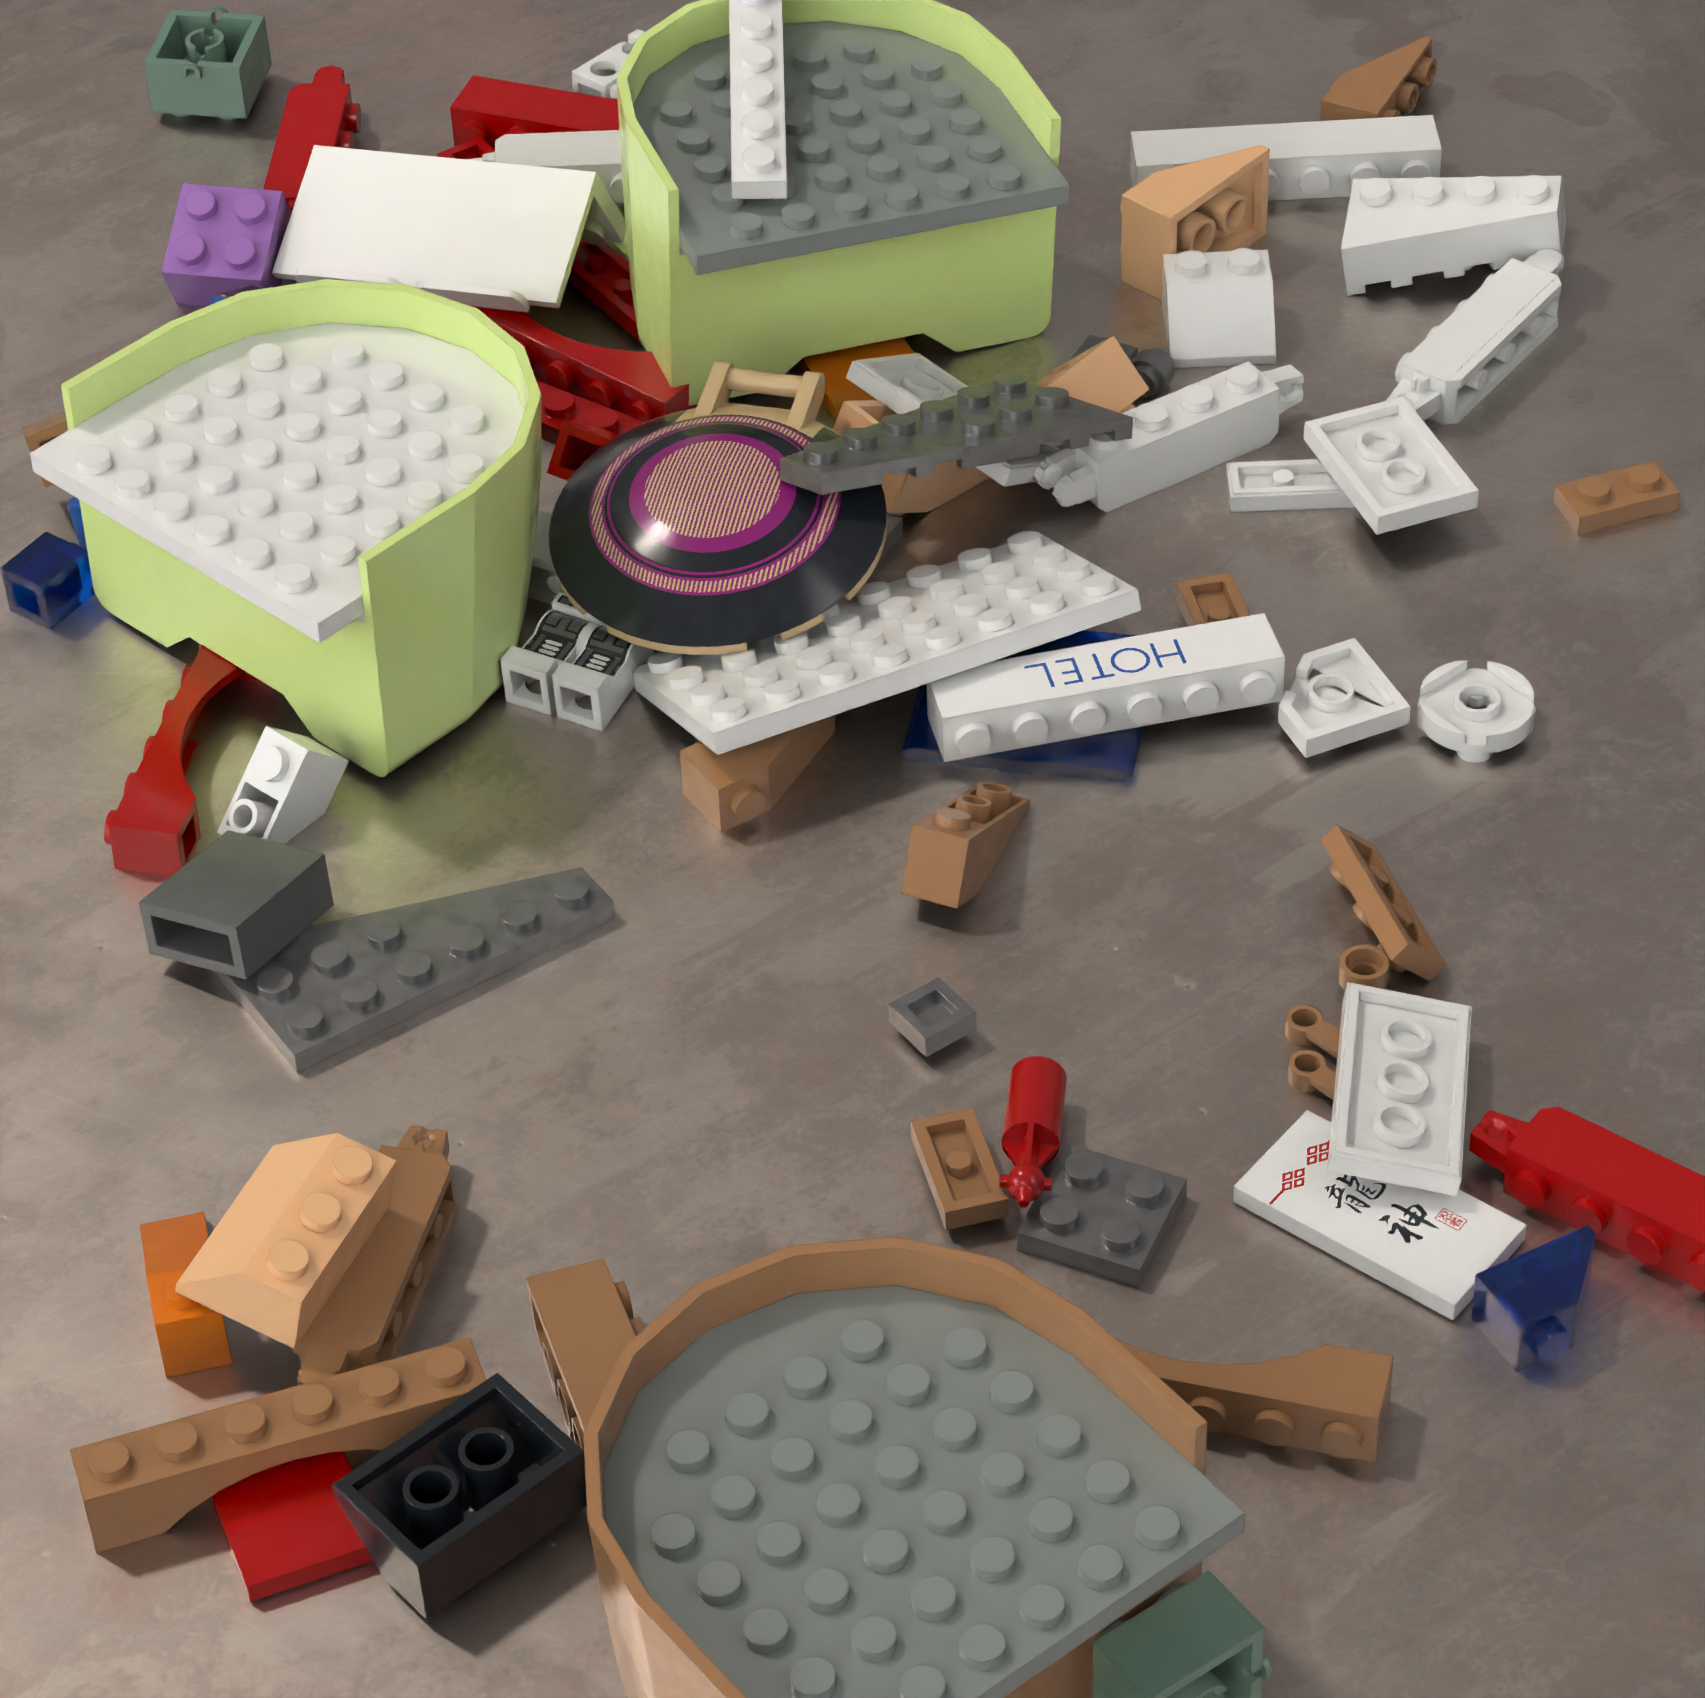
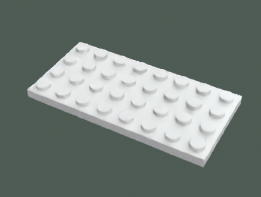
M1021 532L1009 537L1007 544L992 549H969L960 553L956 561L941 566H918L909 570L907 577L890 583L871 582L864 584L850 601L842 598L823 612V622L784 641L777 634L761 640L747 642L748 651L719 655L656 653L648 658L647 664L638 666L633 670L634 687L637 692L719 755L1141 611L1140 599L1137 588L1039 532Z

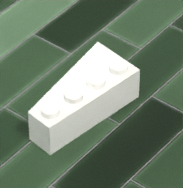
M1562 176L1353 179L1340 249L1347 296L1366 293L1365 285L1390 281L1392 288L1413 284V276L1443 271L1445 279L1464 276L1465 271L1470 270L1475 265L1489 263L1493 270L1501 269L1511 258L1524 262L1528 257L1534 255V252H1538V249H1557V252L1562 255L1566 229Z

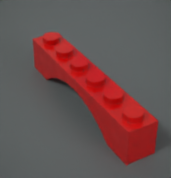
M475 307L525 347L537 381L611 408L644 423L671 413L697 407V405L689 406V384L671 388L652 351L636 352L589 345L549 330L534 321L525 312Z
M200 643L199 652L193 664L186 665L183 670L181 685L174 700H168L165 704L162 723L156 735L149 736L145 743L142 762L136 773L131 772L126 779L124 796L116 810H110L104 826V840L107 845H111L115 869L172 876L191 860L201 838L196 796L186 781V774L193 753L199 744L190 740L189 737L205 704L224 686L235 679L262 682Z

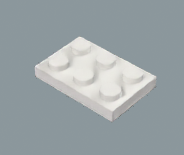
M1404 396L1305 422L1304 441L1376 535L1477 508L1478 488Z

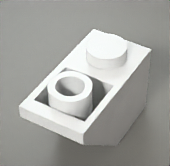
M266 726L217 833L223 835L226 831L230 830L274 842L287 843L325 814L349 760L307 736Z

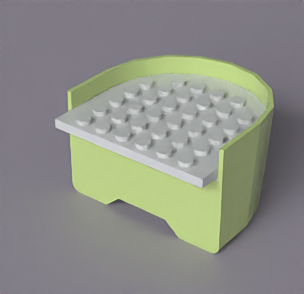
M323 279L245 291L166 323L61 384L68 431L30 453L34 473L79 499L93 588L99 602L111 614L165 647L190 637L285 696L315 739L378 777H385L469 720L503 684L500 659L512 645L518 647L526 611L536 543L542 466L541 392L525 347L479 309L404 284Z

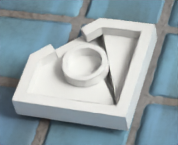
M1352 638L1303 654L1296 669V679L1290 691H1285L1279 704L1278 723L1304 757L1307 758L1408 725L1410 722L1411 706L1356 638Z

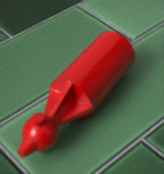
M1031 1056L1018 1061L1011 1069L1001 1145L1014 1167L1008 1175L1000 1174L999 1187L1007 1188L1010 1195L1017 1200L1021 1208H1026L1031 1201L1038 1199L1043 1191H1052L1053 1178H1046L1040 1169L1057 1156L1060 1147L1067 1076L1060 1064L1042 1056Z

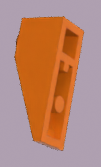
M204 1211L140 1224L152 1313L166 1378L231 1365L232 1359L223 1314L175 1292L176 1283L209 1237Z

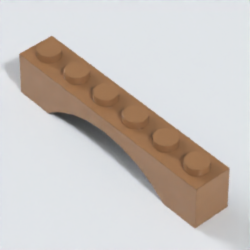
M471 1337L69 1449L96 1553L164 1534L185 1514L205 1500L255 1473L289 1461L329 1452L364 1449L384 1450L486 1381Z
M1117 1339L1207 1421V1433L1226 1434L1261 1441L1273 1446L1284 1445L1326 1453L1342 1459L1353 1458L1376 1463L1390 1403L1394 1356L1324 1344L1297 1355L1258 1363L1212 1364L1170 1358L1141 1350Z

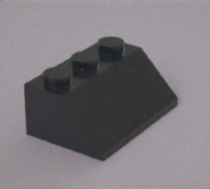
M499 1373L494 1374L332 1484L335 1497L383 1578L426 1619L587 1507L584 1450Z

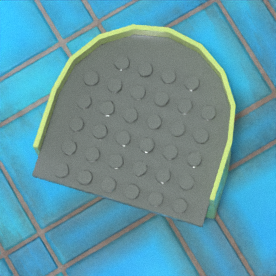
M699 0L686 4L637 38L616 77L631 291L641 343L646 351H652L671 388L689 384V406L698 404L715 361L732 362L735 369L786 374L797 362L806 356L922 333L955 352H961L1031 338L1045 330L1051 317L1057 206L1069 204L1070 191L1069 183L1059 171L1061 117L1012 50L971 15L934 0H782L787 199H732L729 0ZM732 390L730 398L752 393Z

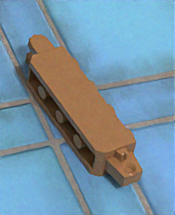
M411 1125L397 1147L381 1145L378 1152L397 1160L389 1208L295 1349L292 1348L294 1354H299L301 1370H298L299 1376H297L299 1385L397 1357L458 1211L452 1185V1166L447 1161L450 1150L447 1131L437 1128L430 1130L423 1126Z

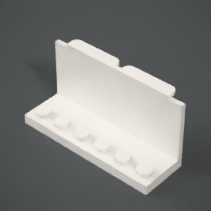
M314 145L272 274L275 278L296 280L297 283L332 279L404 284L475 307L528 312L530 305L559 308L579 242L582 241L593 245L601 244L603 241L623 243L626 234V222L597 172Z

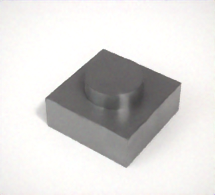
M939 977L888 1004L889 1022L925 1057L977 1030L976 1012Z

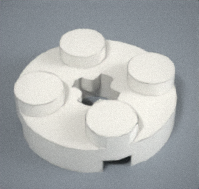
M1468 660L1450 662L1430 672L1423 680L1420 688L1416 722L1418 727L1428 737L1448 749L1457 751L1461 759L1467 762L1479 763L1487 761L1492 756V753L1501 752L1518 745L1533 731L1536 710L1534 706V691L1531 683L1521 673L1509 666L1487 661V670L1480 668L1467 669ZM1485 706L1487 707V708H1484V709H1472V708H1482V707H1485Z

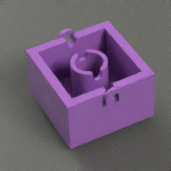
M182 184L161 271L176 304L208 306L215 296H220L221 293L251 285L262 289L282 285L283 279L275 278L272 274L292 214L282 191Z

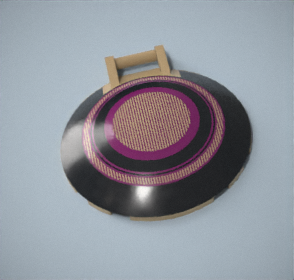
M715 361L696 408L671 413L640 424L615 437L586 459L562 489L556 501L549 528L551 561L559 578L561 589L582 615L589 613L605 623L607 632L611 635L638 646L675 654L719 655L748 651L747 642L761 640L779 634L782 641L789 639L823 622V612L842 598L850 601L867 582L883 552L887 536L888 518L882 485L820 495L780 480L781 458L803 451L804 446L809 443L827 442L842 436L835 430L815 421L824 397V374L806 371L803 376L735 369L732 362ZM732 390L795 398L791 410L728 403Z

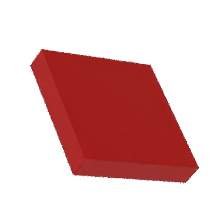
M344 1451L329 1452L286 1462L255 1473L211 1496L250 1602L373 1561L333 1493L332 1484L352 1471Z

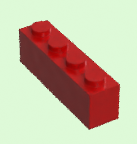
M475 75L471 77L450 106L454 147L480 137L495 149V140L505 134L619 130L617 99Z

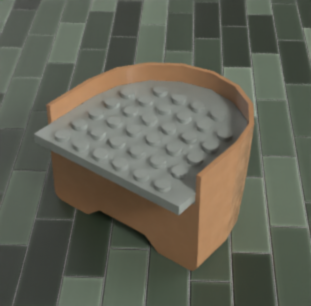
M898 1236L790 1245L694 1284L621 1349L583 1432L587 1520L601 1594L626 1698H1093V1642L1099 1638L1102 1632L1112 1623L1122 1619L1129 1620L1152 1606L1170 1587L1177 1584H1187L1202 1574V1560L1244 1532L1245 1512L1205 1477L1207 1421L1087 1312L1001 1259Z

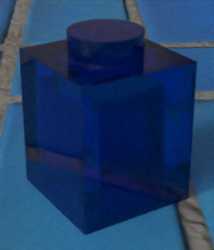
M46 531L1 567L9 610L51 630L95 594L87 550L76 543L68 542Z

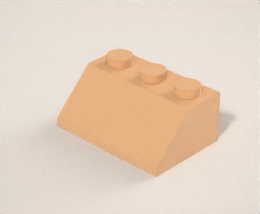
M339 1133L273 1145L176 1283L175 1292L295 1349L389 1208L397 1160Z

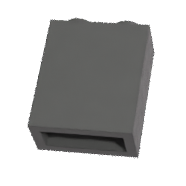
M230 830L226 831L139 902L149 954L242 979H248L334 905L325 854Z

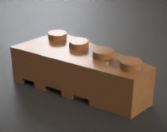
M604 1258L526 1277L535 1333L555 1394L559 1395L569 1438L582 1450H584L583 1432L621 1349L644 1330L640 1317H633L631 1299L625 1281L613 1282Z

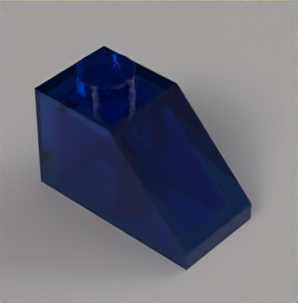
M1589 1225L1477 1273L1475 1276L1472 1320L1516 1372L1539 1362L1553 1361L1574 1345L1592 1271L1596 1233Z

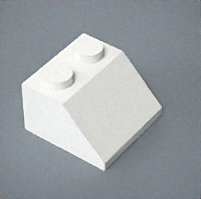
M1239 248L1233 251L1220 252L1189 250L1175 254H1163L1162 311L1168 354L1173 359L1174 368L1234 366L1247 361L1252 365L1276 364L1273 278L1268 249L1252 250L1249 248Z

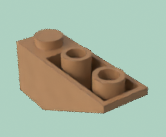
M1428 36L1422 37L1341 74L1321 100L1320 121L1402 117L1406 113H1412L1416 106L1418 95L1424 87L1429 88L1435 78L1437 60L1431 58L1433 38Z
M979 782L912 825L901 893L956 909L978 895L1029 809L1030 799L1012 795V788L996 782Z

